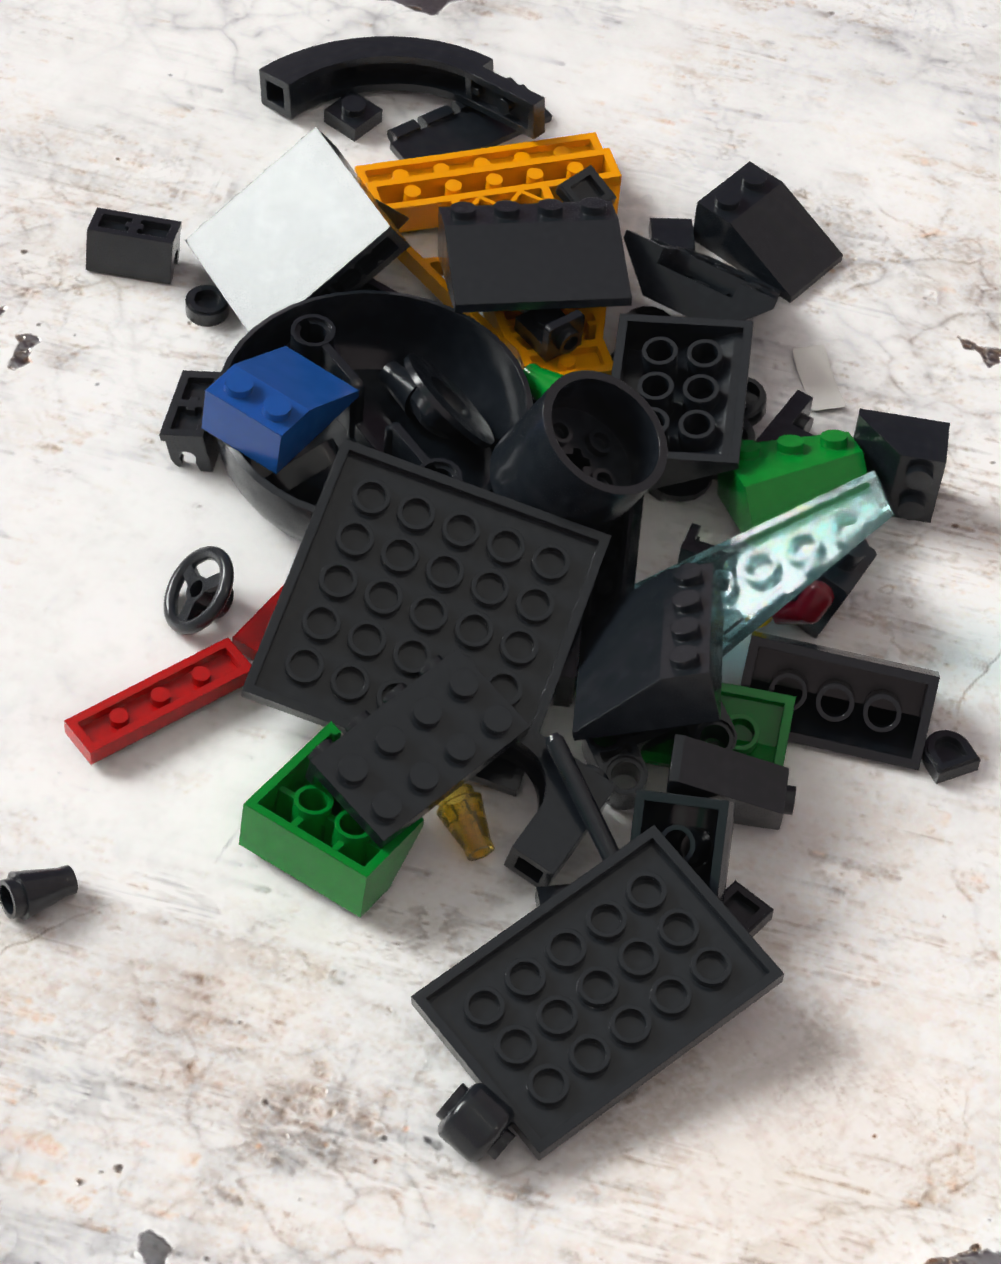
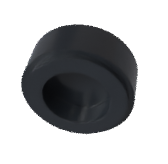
M200 285L187 293L185 311L191 322L200 326L210 327L219 325L227 319L229 304L217 286Z

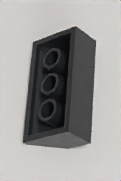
M753 631L740 686L796 696L788 738L790 742L919 771L940 675L938 671Z

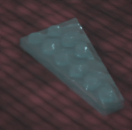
M873 470L667 569L677 568L686 563H714L724 607L723 656H725L889 520L894 513L881 481ZM660 571L642 581L635 583L634 589L638 588L639 586L646 583L647 581H649L650 579L657 576L663 571Z

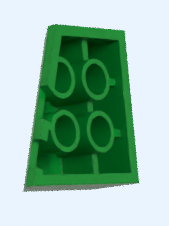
M826 430L821 435L805 437L783 435L777 440L756 442L754 440H742L739 469L718 474L717 495L756 557L769 554L772 544L784 540L790 546L804 543L806 534L816 530L832 534L839 527L848 529L875 520V507L863 451L849 432Z
M331 721L243 804L239 845L361 918L390 888L423 828L424 819L422 817L380 849L320 782L311 785L305 778L310 762L308 760L309 754L324 740L330 738L335 742L341 737V731Z

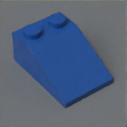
M287 346L234 364L205 390L202 429L277 474L359 397V390Z

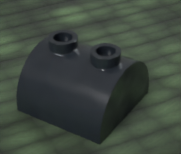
M636 789L630 841L655 825L720 901L724 902L736 802Z

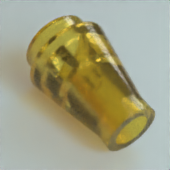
M463 784L438 804L439 808L436 814L463 849L469 861H476L491 854L495 847L490 837L482 794L474 791L471 784Z

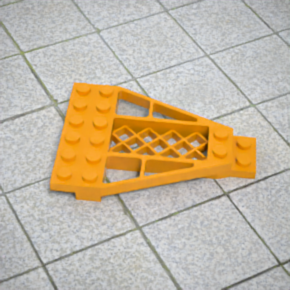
M596 132L360 165L354 168L356 174L375 199L409 218L399 229L400 233L438 227L439 207H450L456 202H469L479 206L494 205L502 200L515 201L519 204H535L543 199H556L563 203L556 194L558 185L592 165L617 197L613 204L617 214L622 178L610 148H602ZM411 246L397 257L444 305L453 308L446 281L442 277L444 275L438 257L423 258ZM606 307L560 309L565 315L575 310H580L585 315L582 343L572 352L559 355L547 362L514 330L515 317L523 314L518 310L482 312L484 317L479 312L464 313L495 334L515 356L522 370L527 365L534 363L541 368L562 375L581 370L597 371L612 375L613 361L603 339Z

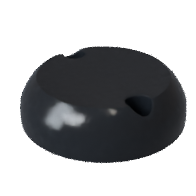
M356 290L312 297L292 304L270 315L253 327L237 343L223 366L220 376L236 363L287 346L359 390V397L290 462L330 438H333L338 448H340L342 440L345 438L493 493L490 481V459L492 452L503 436L533 405L532 394L525 373L515 356L495 334L464 313H455L454 308L406 293ZM409 353H416L428 360L443 372L476 407L491 429L494 443L489 448H482L461 433L451 439H444L426 430L417 418H409L387 388L379 382V374L383 367L392 361H396L405 367L404 358ZM217 438L221 459L228 475L244 498L262 517L284 533L302 542L332 465L290 491L284 492L265 479L273 473L272 471Z

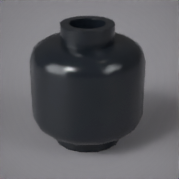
M462 1083L436 1113V1116L441 1120L438 1125L439 1136L469 1162L480 1161L487 1153L496 1160L516 1136L508 1129L515 1117L513 1108L483 1083H476L471 1087H467Z

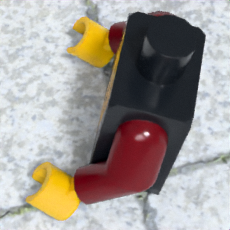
M841 527L832 534L826 533L823 535L822 532L817 530L807 533L805 542L797 544L806 557L811 558L818 554L819 556L786 601H776L770 607L762 593L753 594L746 599L748 606L740 607L739 610L752 629L762 628L773 620L775 624H795L816 639L877 556L876 551L869 546L867 540L862 535L849 532Z

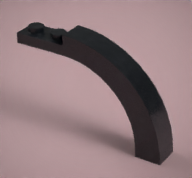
M399 36L351 38L332 41L293 52L259 69L262 104L290 119L323 102L342 97L351 90L356 93L413 91L433 94L465 104L532 139H536L545 132V97L493 72L492 58L479 52L441 41Z

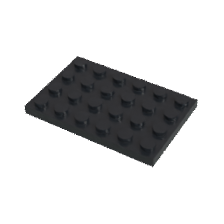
M653 825L411 996V1004L474 1082L485 1084L513 1108L515 1117L510 1126L535 1157L541 1160L782 983L784 973L656 826Z

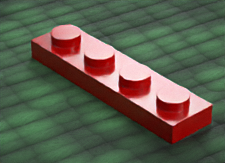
M227 637L64 720L65 733L90 765L242 687L252 664Z

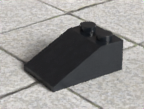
M750 161L697 202L693 225L695 242L738 270L781 289L779 296L789 303L842 261L843 254L781 180Z

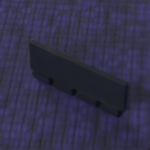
M507 77V79L515 82L511 77ZM457 101L451 102V107L444 105L419 116L417 119L418 123L412 119L387 131L390 141L389 149L399 160L494 147L522 134ZM545 108L546 124L551 121L552 114Z

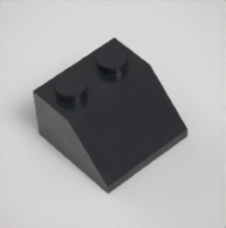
M859 409L853 439L863 451L873 503L886 516L931 523L947 462L950 423Z

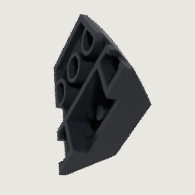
M626 230L623 238L643 296L686 317L751 321L757 316L774 309L781 289L709 255L680 246L675 248L658 239L651 238L649 240L636 232Z

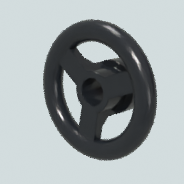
M215 546L199 548L190 553L172 574L165 591L163 609L168 625L175 632L186 635L197 633L208 627L215 619L223 617L230 609L234 599L232 588L234 568L230 556L223 549ZM207 560L215 561L219 566L220 572L208 578L201 576L197 566ZM186 581L188 585L186 590L187 599L179 614V593Z

